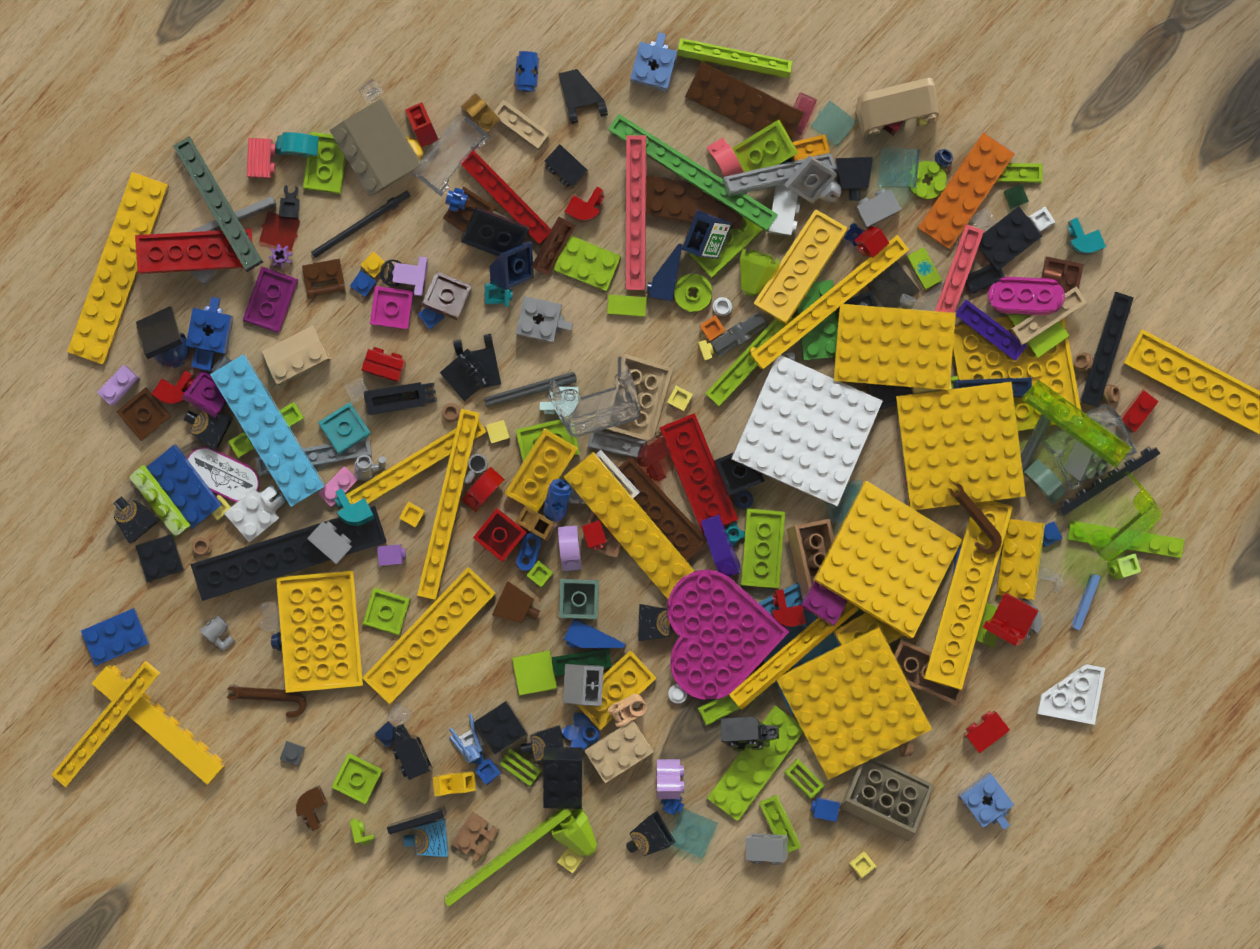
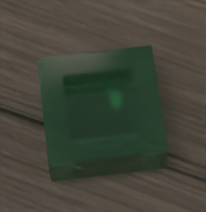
M1022 184L1003 191L1010 209L1029 202Z

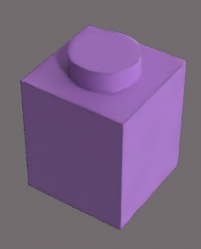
M402 544L377 547L379 566L403 564V560L406 559V549L402 548Z

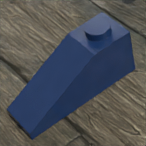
M682 244L676 246L655 274L652 282H648L646 293L650 294L649 298L672 302Z

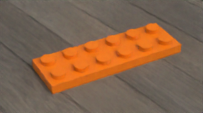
M983 132L918 229L950 249L964 229L965 224L969 222L1015 153Z

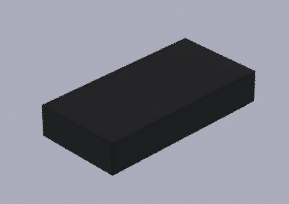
M990 264L968 274L965 285L969 294H973L997 283L999 279L1005 276L1002 269L996 272Z

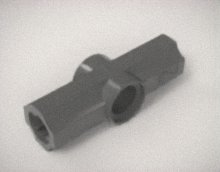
M760 312L744 322H739L728 329L727 333L712 341L711 345L720 357L735 346L738 347L751 339V336L768 325Z

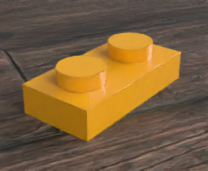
M825 134L792 142L798 154L791 157L792 161L806 159L809 155L815 157L830 153Z

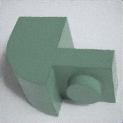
M1038 459L1024 471L1029 480L1042 491L1052 504L1067 492L1058 477Z

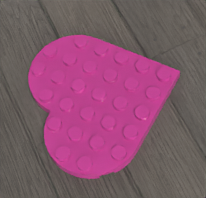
M698 570L691 572L675 584L669 595L668 618L672 628L679 635L671 652L670 664L672 675L679 687L695 698L703 700L719 699L729 695L789 633V629L779 623L772 614L737 583L718 571Z

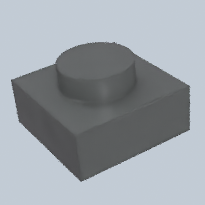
M286 741L280 760L298 766L305 747Z

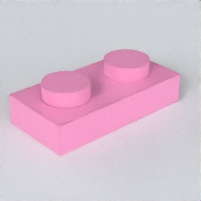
M344 466L322 488L318 495L333 507L336 503L334 498L337 497L335 491L342 488L344 493H346L358 479Z

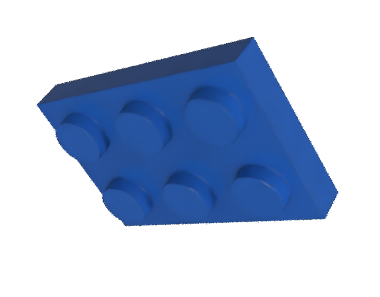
M135 608L81 630L95 666L149 644Z

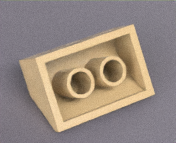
M314 325L262 351L277 385H282L331 360Z

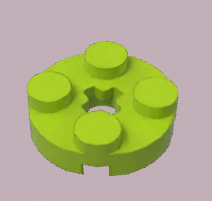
M922 161L916 164L908 177L910 191L915 196L925 200L938 197L945 189L947 182L944 169L937 162ZM925 175L932 177L931 185L927 186V183L922 182Z
M687 274L678 280L674 289V298L683 310L698 312L706 308L710 303L712 287L704 276ZM690 288L698 290L696 298L688 296Z

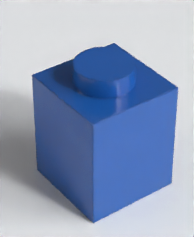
M816 796V801L812 800L810 812H813V817L836 822L840 802Z

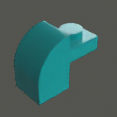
M283 132L282 135L277 136L276 155L317 156L319 137L303 133Z
M1078 217L1068 221V233L1071 237H1074V240L1069 241L1068 244L1075 252L1091 254L1106 247L1099 229L1085 235Z
M342 488L335 491L337 497L334 500L339 509L343 507L337 514L344 523L351 526H360L374 519L365 498L351 505Z

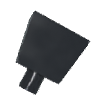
M873 157L835 159L839 185L841 186V191H849V201H860V190H868Z

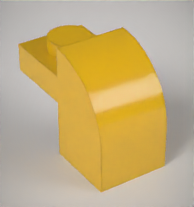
M474 771L434 776V796L476 791Z

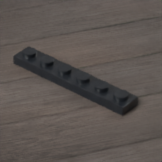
M1114 292L1080 402L1099 407L1134 297Z
M1149 446L1140 452L1141 456L1136 459L1134 457L1129 458L1124 462L1125 466L1120 469L1118 467L1108 472L1109 476L1103 480L1100 477L1093 481L1091 488L1079 490L1075 493V498L1072 500L1069 498L1059 503L1060 507L1056 510L1060 516L1066 515L1158 456L1160 452L1157 447L1150 448Z

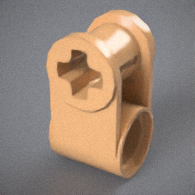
M632 694L622 701L611 705L608 708V712L614 717L616 727H623L630 721L643 715L646 712L647 706L640 695ZM634 703H641L639 707L632 708Z

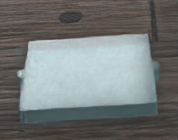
M829 101L825 108L819 111V115L811 127L820 134H825L828 140L838 146L845 135L848 136V131L855 124L856 120Z

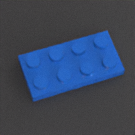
M176 444L146 467L191 525V528H195L222 506Z

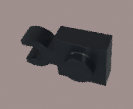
M288 185L284 186L286 198H280L279 218L298 220L300 199H295L299 193L297 186H295L293 193L288 192Z

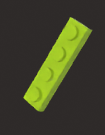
M295 402L280 410L289 427L304 418ZM245 432L228 441L238 458L255 448Z
M145 465L140 466L129 476L175 538L191 526Z

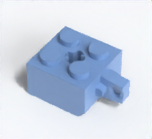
M658 32L656 42L651 41V44L639 43L630 82L667 92L677 51L667 49L668 45L664 44L666 34ZM656 63V66L659 68H655V71H653L649 65Z
M990 772L958 794L983 828L991 822L993 824L998 822L1003 830L1010 826L1004 817L1007 815L1006 811L1014 806V804ZM984 796L990 797L988 804L982 803Z

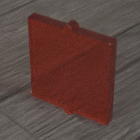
M268 211L265 223L262 225L263 230L259 242L276 247L277 244H280L283 249L285 246H288V250L292 251L295 238L298 237L297 231L300 220L281 219L279 214Z

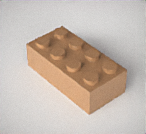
M830 519L796 525L787 529L802 600H804L834 541Z
M899 639L893 654L909 685L958 705L972 670L967 669L962 690L925 680L924 676L931 652Z

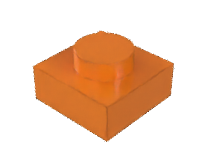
M716 315L699 325L709 342L726 332Z

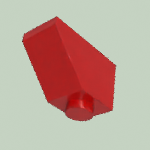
M423 102L405 109L421 148L439 140Z

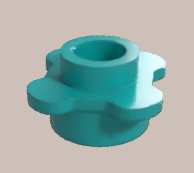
M734 522L726 530L732 545H736L737 541L743 538L745 534Z

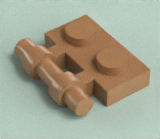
M472 811L451 844L465 854H468L472 848L476 851L472 859L478 862L487 853L486 849L490 843L494 842L497 838L496 834L499 829L492 826L490 831L486 830L485 826L488 821ZM482 834L485 838L479 846L475 841Z

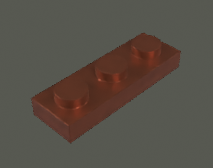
M558 217L531 267L549 276L576 225Z

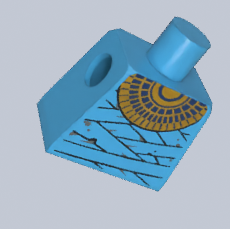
M445 818L414 827V835H404V847L416 846V855L448 857Z

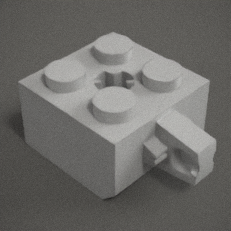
M524 296L516 335L554 343L556 333H561V329L571 331L573 323L563 321L564 316L560 315L562 304ZM538 315H542V319L544 318V322H540V324L537 325V322L534 321V318H537Z

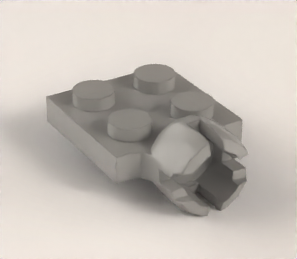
M810 155L784 183L789 190L810 203L817 199H821L826 203H833L836 199L831 197V195L834 194L839 198L841 194V186L834 181V178L837 176L835 171Z

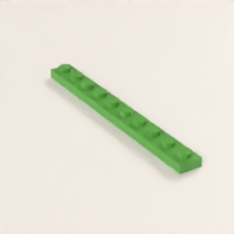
M618 114L608 128L610 133L626 142L627 135H646V156L768 232L777 219V213L745 193L729 196L723 179L622 115Z

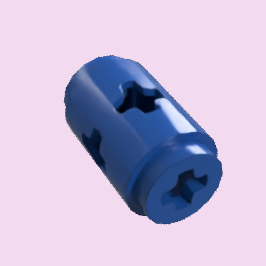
M519 51V56L516 57L514 81L517 91L535 92L539 68L538 53ZM533 69H534V71H536V74H535V75H534L533 73H531V71H532Z
M556 479L549 485L543 511L545 517L551 521H561L566 515L571 495L570 484L567 481Z

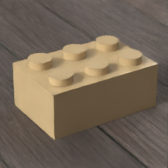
M634 720L623 727H618L584 749L604 783H607L654 752Z

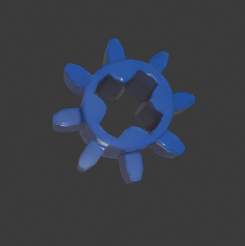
M456 187L454 191L449 190L445 204L449 205V210L458 212L459 208L464 210L468 198L467 195H463L464 190Z
M680 796V799H662L660 802L663 804L662 810L672 815H675L676 811L681 813L684 803L681 802L683 797Z

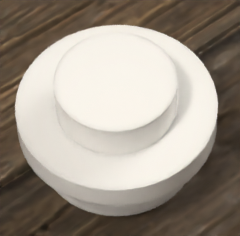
M720 297L713 303V311L718 316H727L732 310L730 300L725 297Z
M678 684L670 687L668 696L672 702L682 703L686 700L687 693Z

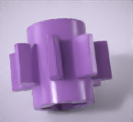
M277 244V249H270L273 252V256H269V259L275 260L274 266H277L279 263L284 268L286 262L291 264L289 256H292L293 253L287 252L288 246H285L283 249L280 244ZM283 253L285 258L278 260L279 257L277 256V254Z

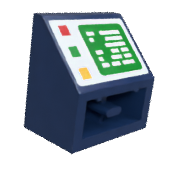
M696 209L684 239L682 250L699 257L718 259L732 223Z

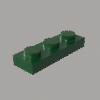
M609 648L552 657L555 676L565 675V664L604 666V668L612 667Z

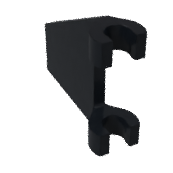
M578 69L559 73L571 124L578 123L576 108L592 104H598L601 117L608 115L605 100Z
M491 333L485 334L483 337L486 348L471 351L493 377L482 388L501 385ZM453 341L456 355L459 356L463 353L462 341Z

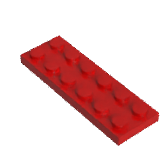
M244 229L253 243L252 229ZM222 230L135 235L138 274L244 268Z
M695 413L659 427L702 534H704L701 521L719 514L723 525L738 520Z

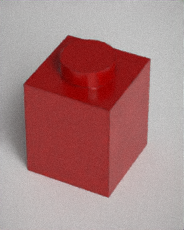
M873 226L867 228L854 240L858 246L857 250L859 253L872 258L889 244L882 230Z
M600 520L581 526L588 548L592 547L594 551L604 547L603 543H606L607 540Z

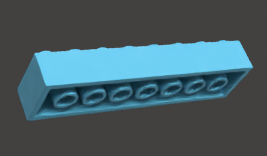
M245 354L210 374L290 506L295 505L325 486Z

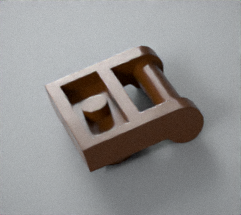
M340 259L302 265L308 300L314 299V296L346 292ZM338 279V284L312 288L314 283Z

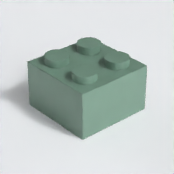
M560 579L559 618L598 619L599 580Z

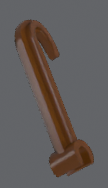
M954 482V485L958 488L957 492L947 488L948 493L958 501L992 542L991 547L987 549L978 542H975V547L985 554L995 553L1002 544V537L999 531L966 494L962 485Z
M235 684L227 688V690H234L236 692L234 695L228 694L227 698L229 700L253 699L297 702L299 709L286 712L287 717L301 715L307 705L306 698L301 692L286 693L285 689L239 687Z

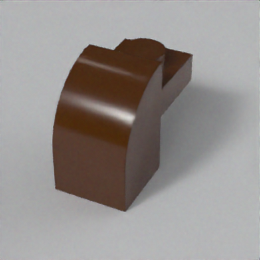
M320 785L303 793L296 804L297 817L305 814V824L308 828L311 827L312 831L321 827L314 809L327 803Z

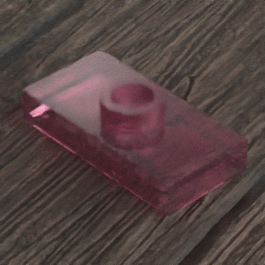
M802 92L799 93L794 107L805 112L795 132L802 135L817 102V99Z

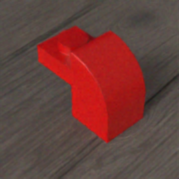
M597 186L588 202L573 195L564 213L581 222L595 219L601 213L595 206H600L605 197L602 195L603 189Z
M185 370L176 385L161 378L152 395L165 403H183L185 401L182 399L184 391L194 382V375Z
M490 467L473 484L461 500L476 512L505 479Z
M775 590L772 598L774 606H778V609L771 610L774 618L785 626L806 624L803 607L800 605L787 607L784 590Z

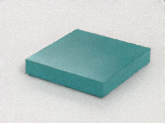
M351 402L318 422L339 455L371 435Z

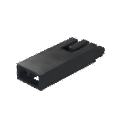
M421 382L364 391L367 416L424 407L426 403L437 402L435 397L429 399V395L436 394V390L428 391L427 389L435 385L434 383L421 384ZM415 391L414 394H408V399L416 398L415 400L403 401L402 393Z

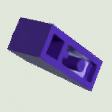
M719 514L702 520L701 524L718 572L728 577L738 574L741 564Z

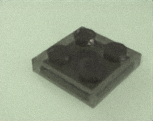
M897 261L866 285L870 291L872 290L879 303L887 308L900 307L899 301L902 294L913 297L920 291Z

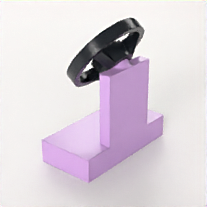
M419 256L418 266L402 264L394 259L387 260L381 266L380 277L388 286H398L401 283L415 285L414 295L423 297L429 259ZM388 264V278L385 280L384 268ZM393 279L395 284H390L389 282Z

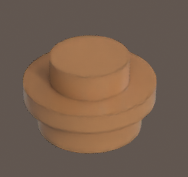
M1086 352L1076 355L1074 359L1076 369L1082 372L1088 371L1093 365L1092 356Z
M1110 384L1105 387L1103 397L1106 402L1112 404L1120 399V390L1117 386Z
M448 403L442 409V417L448 422H455L459 419L461 410L458 405Z
M205 537L196 538L192 543V550L198 556H205L211 551V543Z
M910 740L898 747L902 757L912 755L914 750L913 741Z

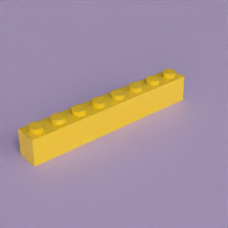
M108 665L91 684L112 701L130 678L126 680L121 675L122 671L118 667ZM145 692L127 715L207 785L210 784L225 767L222 763L223 759L217 754L212 755L205 743L202 741L197 742L193 738L195 735L190 730L181 728L179 726L180 722L175 717L166 715L164 713L166 710L157 703L155 705L150 701V695Z

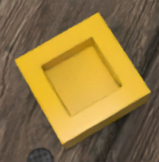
M373 251L360 265L372 277L376 278L384 261Z
M408 501L399 518L416 528L425 510Z

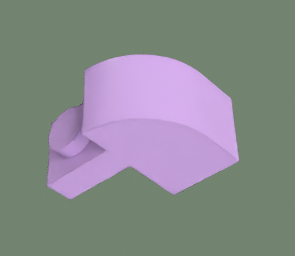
M577 525L558 527L562 571L581 570Z

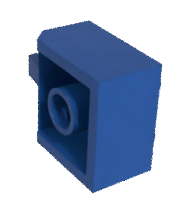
M211 297L210 306H205L204 310L193 308L186 346L227 354L233 316L222 314L223 309H219L220 298ZM211 326V329H213L214 332L213 334L210 333V336H208V333H206V329H209V327Z

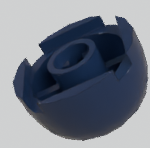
M180 333L183 344L153 357L158 364L165 367L173 366V368L184 364L183 360L189 354V346H186L187 338L184 333Z

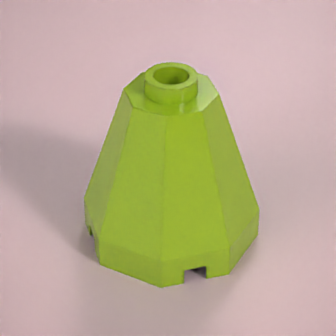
M742 249L740 256L741 289L744 290L745 295L755 297L756 294L761 293L776 271L780 259L776 258L774 261L772 260L773 256L755 250H750L749 253H746L747 249Z
M573 809L569 817L551 829L552 835L558 842L580 856H590L596 851L597 846L590 822L583 809Z

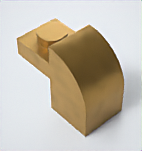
M476 93L461 106L486 133L501 121Z
M527 506L523 508L516 520V523L548 541L557 525Z

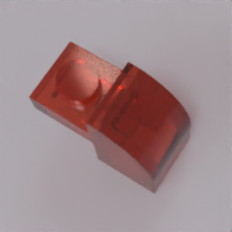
M657 435L643 443L637 455L638 465L648 467L646 470L649 477L657 481L666 478L659 460L672 454L664 436Z

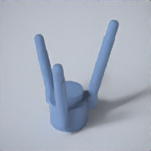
M469 714V720L475 747L473 744L465 747L453 728L449 729L453 735L449 737L468 764L482 757L479 752L483 751L479 743L472 714Z

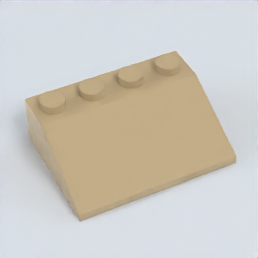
M613 352L593 426L653 442L673 368L627 354Z

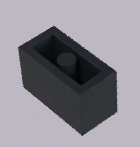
M560 144L544 160L546 164L545 169L552 175L556 173L560 177L559 181L566 188L570 186L573 189L588 173V169Z

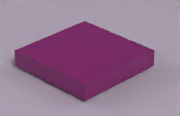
M203 370L182 397L185 401L216 418L227 403L211 375Z

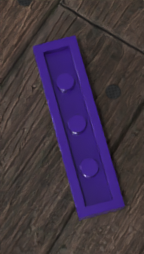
M967 299L955 312L958 319L1014 361L1018 359L1027 347L1025 343L1021 345L1016 336Z

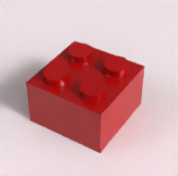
M496 508L473 536V539L500 561L504 562L526 535L527 531L499 508Z

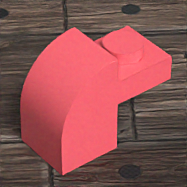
M724 138L706 147L723 177L744 173L736 155Z

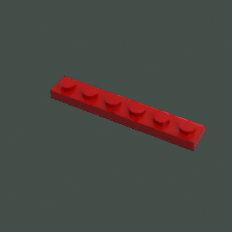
M473 149L459 162L516 222L529 227L528 234L539 245L548 237L551 228Z

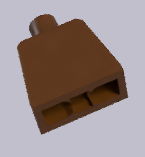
M507 581L492 615L523 623L525 616L536 621L541 610L531 606L534 598Z

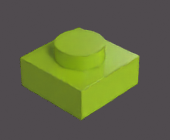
M538 560L526 576L542 587L553 572Z

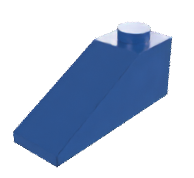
M575 618L564 637V640L567 641L566 645L574 649L577 646L580 648H624L626 645Z

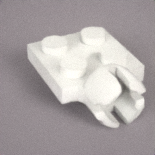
M270 485L262 492H258L253 488L224 513L248 542L252 541L279 519L276 510L284 504L285 498L282 493L274 497L278 493V489L273 485Z

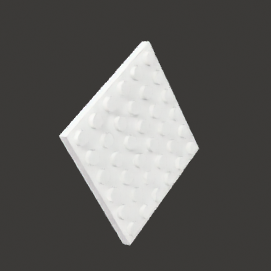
M780 355L771 366L731 460L829 504L838 506L882 404V400L840 381H834L829 376Z

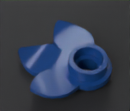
M574 713V724L562 729L564 737L572 741L571 747H583V750L588 744L596 743L600 737L599 729L591 724L590 719L586 715L581 713ZM588 732H593L594 736L592 738H588L586 734Z

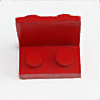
M1004 593L992 619L985 621L982 628L1014 646L1022 645L1039 611L1009 593Z

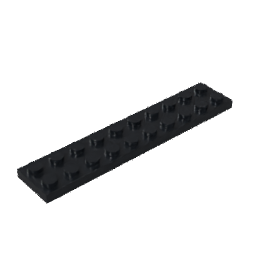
M376 506L370 507L374 519L360 526L348 525L339 517L328 520L337 528L335 532L339 536L344 534L351 541L349 545L352 547L345 555L387 542ZM321 523L190 564L202 601L331 560L307 539Z

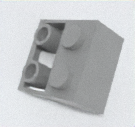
M1092 434L1078 436L1064 469L1079 481L1102 476L1108 470V464L1115 454V448L1118 443Z
M565 664L563 703L601 706L604 666Z

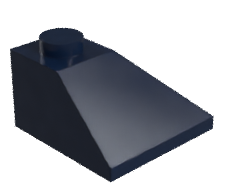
M532 242L524 243L501 253L489 266L490 284L507 290L534 278V271L531 267L533 264Z

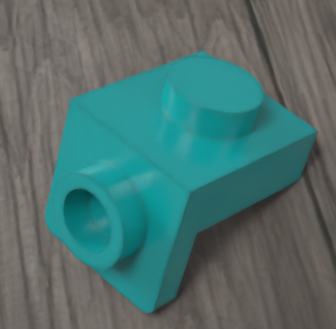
M484 283L485 304H504L505 307H509V301H512V289L506 290L490 283Z

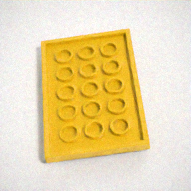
M840 304L834 381L949 390L956 313Z
M353 571L276 577L286 693L363 686Z

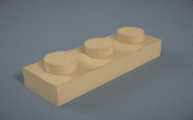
M502 100L494 111L501 119V123L538 150L550 135L549 132L505 100Z

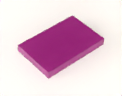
M261 266L243 321L280 333L298 279Z

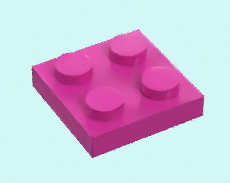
M375 286L370 324L408 330L414 292Z

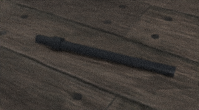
M406 190L397 197L390 198L386 204L311 251V254L314 258L318 257L389 210L398 208L400 203L411 197L410 193Z

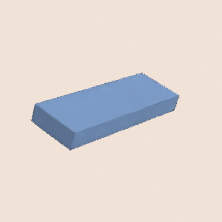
M1090 574L1071 628L1081 630L1101 576Z

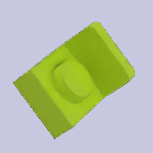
M1136 554L1107 562L1112 580L1125 578L1141 572Z
M359 817L351 819L350 825L355 843L360 842V845L372 843L371 839L375 838V834L363 836L365 832L364 822L360 821Z

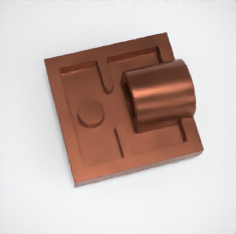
M1046 256L1041 278L1057 281L1062 286L1064 293H1067L1076 286L1079 289L1084 264Z

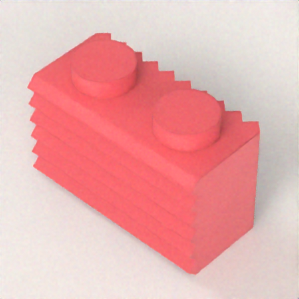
M248 138V178L272 179V174H275V163H272V155H276V144H273L272 139Z

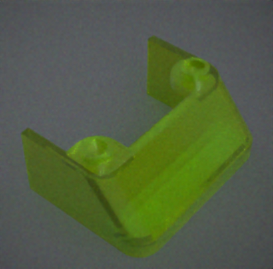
M1128 471L1124 474L1140 491L1133 499V504L1138 512L1110 537L1102 530H1096L1087 536L1072 519L1069 521L1104 561L1116 559L1162 517V510L1134 475Z

